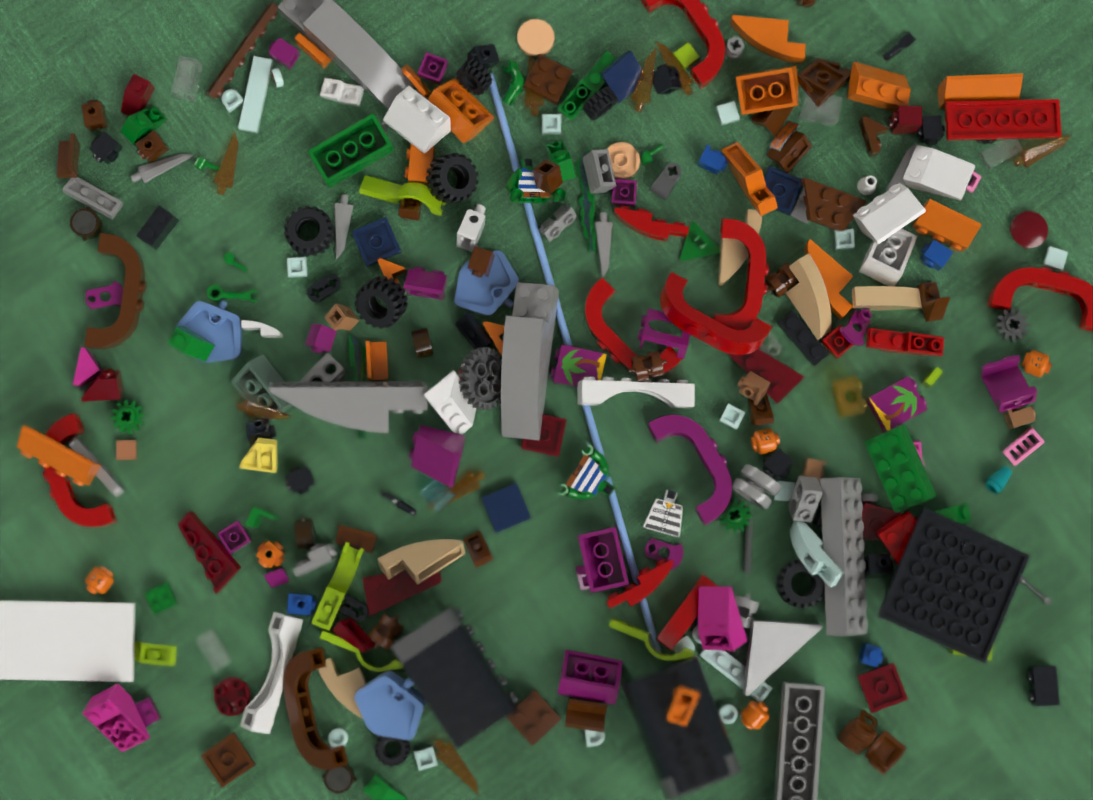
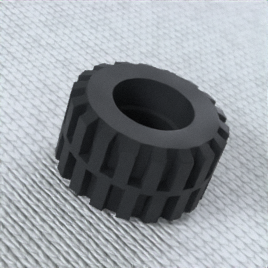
M453 153L438 157L434 162H431V168L427 169L429 176H426V181H429L427 187L428 189L431 188L432 191L430 193L432 196L436 195L435 199L438 201L442 200L444 203H454L471 197L473 195L472 192H475L477 189L475 185L479 182L476 179V176H479L478 172H475L476 166L471 164L472 160L470 158L466 159V155ZM449 168L457 175L458 181L455 188L449 184L447 179Z
M309 205L303 209L298 207L297 212L293 210L291 212L292 216L286 219L287 224H284V234L289 245L294 251L310 257V255L318 256L317 253L323 254L325 252L324 249L330 248V242H333V235H335L334 226L328 215L322 209L319 210L315 206L311 208ZM307 222H315L320 226L318 236L311 241H304L299 237L301 226Z
M376 276L374 279H370L355 296L357 300L354 303L357 306L356 312L360 313V319H364L366 321L365 324H371L373 328L378 326L379 329H384L394 325L405 313L408 306L406 302L408 298L407 295H404V288H400L401 284L399 282L395 283L392 278L387 279V276H382L381 278ZM375 297L381 298L386 303L387 308L382 307Z
M800 559L792 560L784 564L783 568H780V573L776 577V588H778V594L783 598L784 602L793 607L808 608L815 606L817 602L822 600V596L825 595L824 580L818 574L812 576ZM798 572L807 573L812 581L811 589L805 595L796 594L791 587L792 577Z

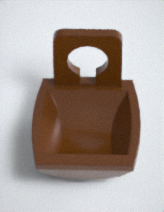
M861 710L859 718L856 717L841 730L837 740L849 750L859 755L870 746L877 736L876 727L878 720L865 710ZM864 717H867L872 724L868 725Z
M885 730L874 740L864 757L867 758L875 769L885 776L886 772L901 758L907 747Z

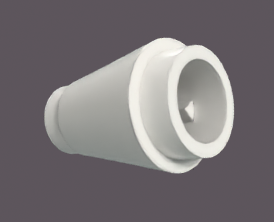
M874 176L861 178L857 184L859 192L863 195H871L876 189L877 180Z

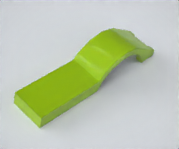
M365 175L359 190V194L396 204L404 198L416 199L424 203L432 214L442 216L443 212L440 209L441 205H446L442 200L438 201L435 199L436 195L432 196L430 193L432 191L431 188L428 189L426 185L416 182L399 185Z
M348 542L344 545L338 566L326 587L312 620V624L328 631L331 630L364 552L362 548L357 550L350 547Z
M612 618L609 627L645 641L650 653L658 659L666 661L691 658L695 651L685 647L679 653L666 655L659 652L653 646L650 632L616 618Z
M323 630L321 633V639L355 652L360 663L371 671L381 672L404 667L399 659H395L386 666H375L364 658L360 650L335 633Z
M135 641L134 661L145 664L175 666L177 646Z

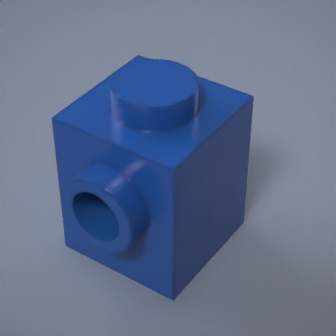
M933 240L930 243L926 242L920 251L923 253L920 259L923 260L925 266L939 271L944 267L953 252L936 240Z
M289 594L287 613L313 615V611L317 609V600L314 599L315 595Z

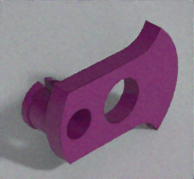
M114 280L110 286L87 290L85 304L91 310L117 305L121 308L123 288ZM108 292L111 298L109 301H102L99 297L100 294ZM92 297L95 301L89 302L88 300Z
M862 309L861 312L855 310L846 327L840 328L841 334L848 342L857 346L865 344L863 336L871 322V312L868 309ZM853 324L859 326L860 332L853 328Z
M651 538L646 544L645 556L660 561L664 558L659 556V549L666 547L669 549V556L666 560H673L674 564L671 570L675 569L683 558L682 544L671 545ZM650 544L655 546V550L653 552H650L648 550V546Z

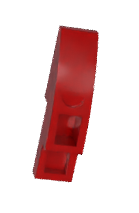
M619 206V208L615 207L614 216L620 222L646 237L667 242L669 235L685 238L688 235L689 226H685V223L674 222V224L666 223V220L663 219L652 221L653 213H649V210L637 209L635 211L630 210V207Z
M869 328L867 329L866 348L902 354L943 356L944 337Z
M664 558L655 563L656 567L652 569L646 567L638 571L639 575L635 577L638 585L634 582L624 587L626 591L620 594L616 591L608 595V600L604 601L607 608L610 609L626 601L628 607H632L642 601L662 583L674 564L673 560L667 561Z

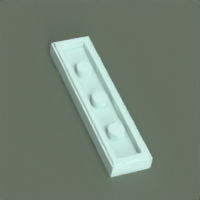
M253 57L238 126L239 130L258 134L273 65L272 59Z
M701 651L699 656L743 689L746 670L744 665L726 651ZM763 682L749 695L758 702H763L773 688Z

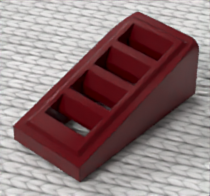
M351 617L339 621L333 629L336 635L361 652L374 648L376 645Z

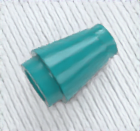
M1007 466L1000 468L986 480V488L994 494L1002 492L1013 473L1012 470Z

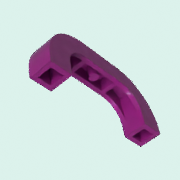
M667 415L649 422L647 428L656 444L668 437L680 436L687 439L694 447L714 483L713 496L706 502L698 505L695 508V512L704 527L712 523L724 512L732 493V481L726 467L727 461L723 455H719L717 452L718 446L713 438L710 439L706 431L697 422L685 416Z

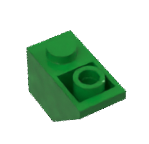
M154 105L128 116L121 132L132 144H135L152 131L158 129L167 118Z
M564 140L554 141L551 144L545 145L549 160L560 166L562 180L566 181L576 178L572 158Z

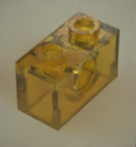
M857 376L837 379L831 382L839 419L865 413L867 405L865 399L861 396V391L863 390L862 382L858 380ZM847 392L854 395L853 402H849L846 399Z

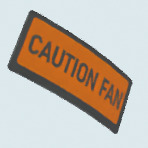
M789 121L778 132L769 147L780 151L787 139L800 124Z

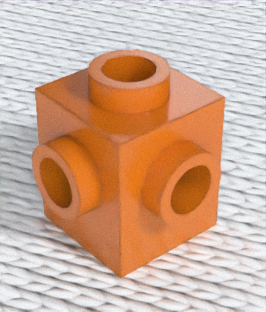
M276 540L274 542L268 541L267 543L264 541L257 548L259 551L256 554L259 558L258 562L265 568L268 566L270 568L275 566L278 568L285 560L286 552L283 551L284 546ZM269 550L273 553V556L271 558H268L266 556V553Z

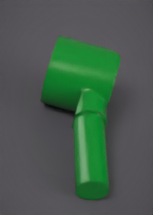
M660 144L651 151H645L640 157L642 164L651 163L653 161L651 156L663 149L664 146Z
M201 157L197 158L194 166L201 171L205 166L220 172L222 170V167L211 164Z
M225 252L223 260L226 264L233 265L244 272L248 270L245 266L234 261V254Z

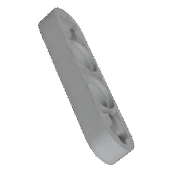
M74 436L68 442L74 451L101 465L96 476L113 495L118 498L125 491L123 486L77 436Z

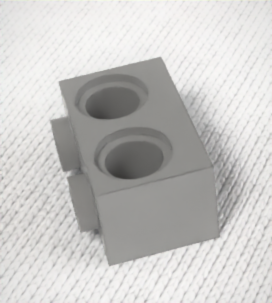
M327 353L301 381L314 382L316 379H322L323 382H340L345 377L344 372L346 370ZM329 366H336V372L334 374H327V368Z
M798 477L788 504L793 521L812 522L823 493L817 478Z

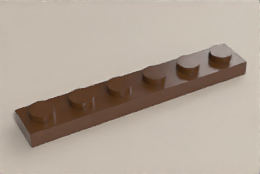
M267 4L206 91L205 95L207 97L215 99L222 95L224 92L223 86L234 78L235 73L233 72L237 67L240 68L246 60L244 56L247 52H251L255 48V41L258 36L262 37L267 30L266 25L268 22H272L278 14L276 12L278 9L276 4Z

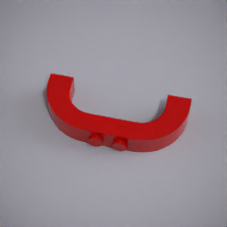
M640 0L648 13L666 4L677 6L684 12L707 47L706 59L693 67L690 75L700 89L714 80L720 71L725 57V43L718 29L719 25L715 18H711L707 13L708 8L699 0Z
M721 218L720 237L737 239L746 246L748 251L745 299L742 306L729 314L713 313V319L731 329L743 330L755 320L761 309L763 294L766 295L767 283H764L765 275H768L769 264H766V249L763 240L751 226L736 219Z
M1032 267L1021 268L1001 278L990 292L987 307L1000 310L1011 308L1014 292L1020 286H1031L1068 295L1074 298L1081 307L1082 316L1079 329L1093 332V286L1082 279L1070 276V273L1051 272L1052 269L1047 267H1040V269Z
M673 272L670 273L660 294V304L666 317L675 326L710 346L729 354H750L762 346L773 326L758 318H755L752 325L745 330H734L692 308L683 297V290L688 280Z
M602 277L588 294L585 305L586 324L591 334L597 340L596 344L603 351L606 349L611 354L609 357L616 364L620 363L628 370L632 368L631 357L638 355L603 320L602 307L615 294L616 290ZM670 346L660 354L661 359L667 361L663 366L664 374L671 371L682 361V358H678L677 352Z
M72 413L56 421L45 435L65 445L69 439L85 433L79 415ZM49 465L46 468L43 466V477L46 482H49L51 487L49 489L50 496L56 501L63 515L70 521L86 527H104L118 522L111 504L106 503L92 509L83 507L76 499L68 475L63 477L55 473L56 469Z

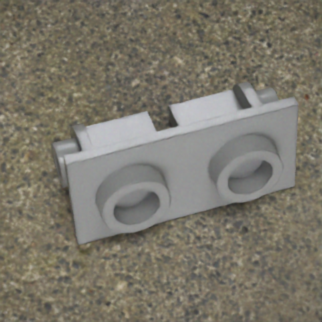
M567 204L562 205L552 214L556 218L555 221L549 217L540 225V233L545 234L549 242L558 237L561 231L566 226L572 224L577 217L573 208Z

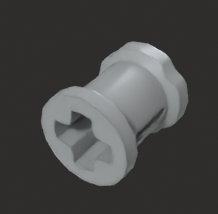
M733 37L728 40L725 53L729 58L735 59L741 55L744 48L742 39Z

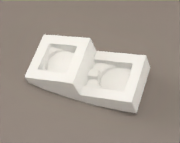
M325 78L320 96L332 101L359 107L364 88L362 86L345 84L340 80Z
M241 321V328L245 331H261L263 338H283V334L269 325L255 321Z

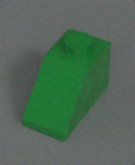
M183 325L175 328L167 342L180 352L204 362L207 361L216 346Z
M967 503L933 511L960 524L972 521Z
M379 773L373 777L363 790L373 800L407 799Z

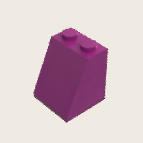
M420 425L418 432H414L412 439L415 447L411 448L409 459H412L411 467L449 487H453L459 470L466 435Z

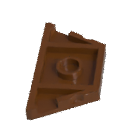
M817 58L798 74V82L815 105L819 107L850 80L851 70L840 68V63L828 62L827 60Z
M807 178L801 179V185L804 184L806 195L803 198L806 205L807 221L842 232L854 219L853 215L866 204L867 200Z

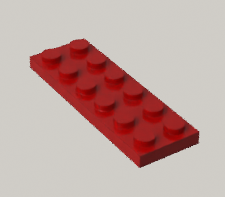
M1060 99L947 101L945 103L946 141L1060 138L1062 136Z

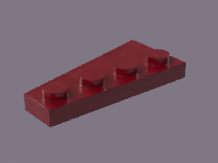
M760 349L745 355L727 353L747 374L751 371L770 382L766 393L777 404L805 378Z
M190 511L177 525L188 545L193 547L198 563L201 562L204 567L206 578L210 579L214 585L213 590L215 594H218L242 567L193 511Z
M406 570L389 580L384 574L362 578L369 616L442 583L440 571L418 585Z

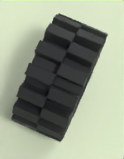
M472 59L465 61L456 72V78L460 80L459 83L463 84V88H467L468 92H472L473 95H482L493 81L490 78L491 74L487 73V68L484 69L482 64L479 65L478 61L474 62Z
M605 87V89L603 88L600 92L598 91L593 95L591 99H588L582 108L589 118L594 121L612 109L619 99L610 87Z
M379 736L375 742V756L385 766H399L407 759L410 753V743L408 740ZM389 741H396L400 746V751L395 756L388 755L385 751V745Z

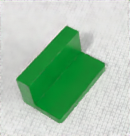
M253 507L245 525L259 528L264 516L273 520H279L280 516L261 508Z

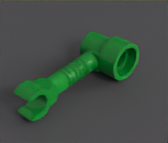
M211 285L207 289V296L212 301H219L221 298L249 300L252 303L259 302L256 299H251V294L259 293L257 290L229 292L223 291L218 285ZM214 292H219L218 296L213 297L212 294Z

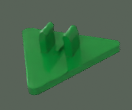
M691 222L680 261L719 254L721 250L695 222Z

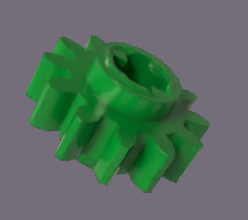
M125 400L124 405L117 403L119 409H112L116 416L110 418L116 421L113 427H120L119 431L121 433H124L127 429L128 434H132L133 428L140 431L138 425H145L141 418L147 416L144 413H140L144 407L138 406L136 408V401H133L131 405L129 400ZM127 413L132 414L130 415V421L126 420Z
M734 499V504L731 505L729 502L723 514L718 518L724 519L720 522V526L727 525L725 528L726 532L733 529V533L736 534L737 529L744 532V525L750 527V523L747 520H751L753 517L751 514H747L751 509L750 507L744 508V501L738 505L737 500ZM736 513H738L739 519L735 518L734 520H732L731 515H736Z

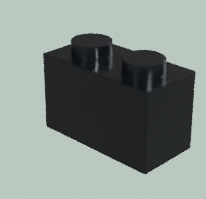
M158 205L136 236L157 251L179 220Z
M1028 666L1026 681L1029 683L1030 690L1027 692V697L1031 705L1036 707L1060 705L1057 666Z

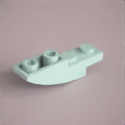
M794 521L789 531L793 547L799 559L812 576L818 574L829 587L836 586L843 572L821 549L823 542L805 522Z

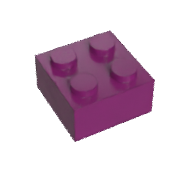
M426 52L418 71V77L440 85L449 65L448 60Z
M615 179L616 186L612 188L611 205L635 207L637 181Z
M239 520L217 533L230 554L235 553L252 542L251 537Z
M148 697L135 704L145 727L162 719L152 697Z

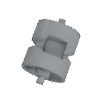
M749 593L744 598L735 595L743 627L750 629L751 620H754L753 614L757 613L759 603L752 601V598H750L751 594Z

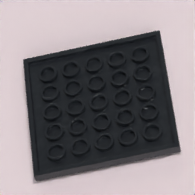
M921 508L877 617L986 664L1030 555L929 509Z

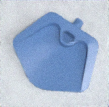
M499 250L493 251L495 258L488 277L482 276V278L471 275L472 272L467 268L469 261L463 265L459 273L454 299L458 307L487 317L492 315L502 303L509 308L514 304L508 296L515 289L517 282L519 283V279L504 253Z
M220 300L217 307L203 301H197L176 325V327L183 325L216 345L204 363L237 359L242 353L243 329L241 328V320L236 314L225 310L227 302Z
M386 671L355 693V702L366 726L371 732L380 736L404 740L414 738L426 701L422 694L412 686L414 682L411 677H408L405 681L394 672Z

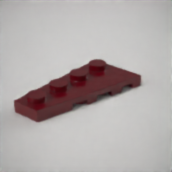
M863 502V539L880 540L875 531L902 513H895L894 510Z

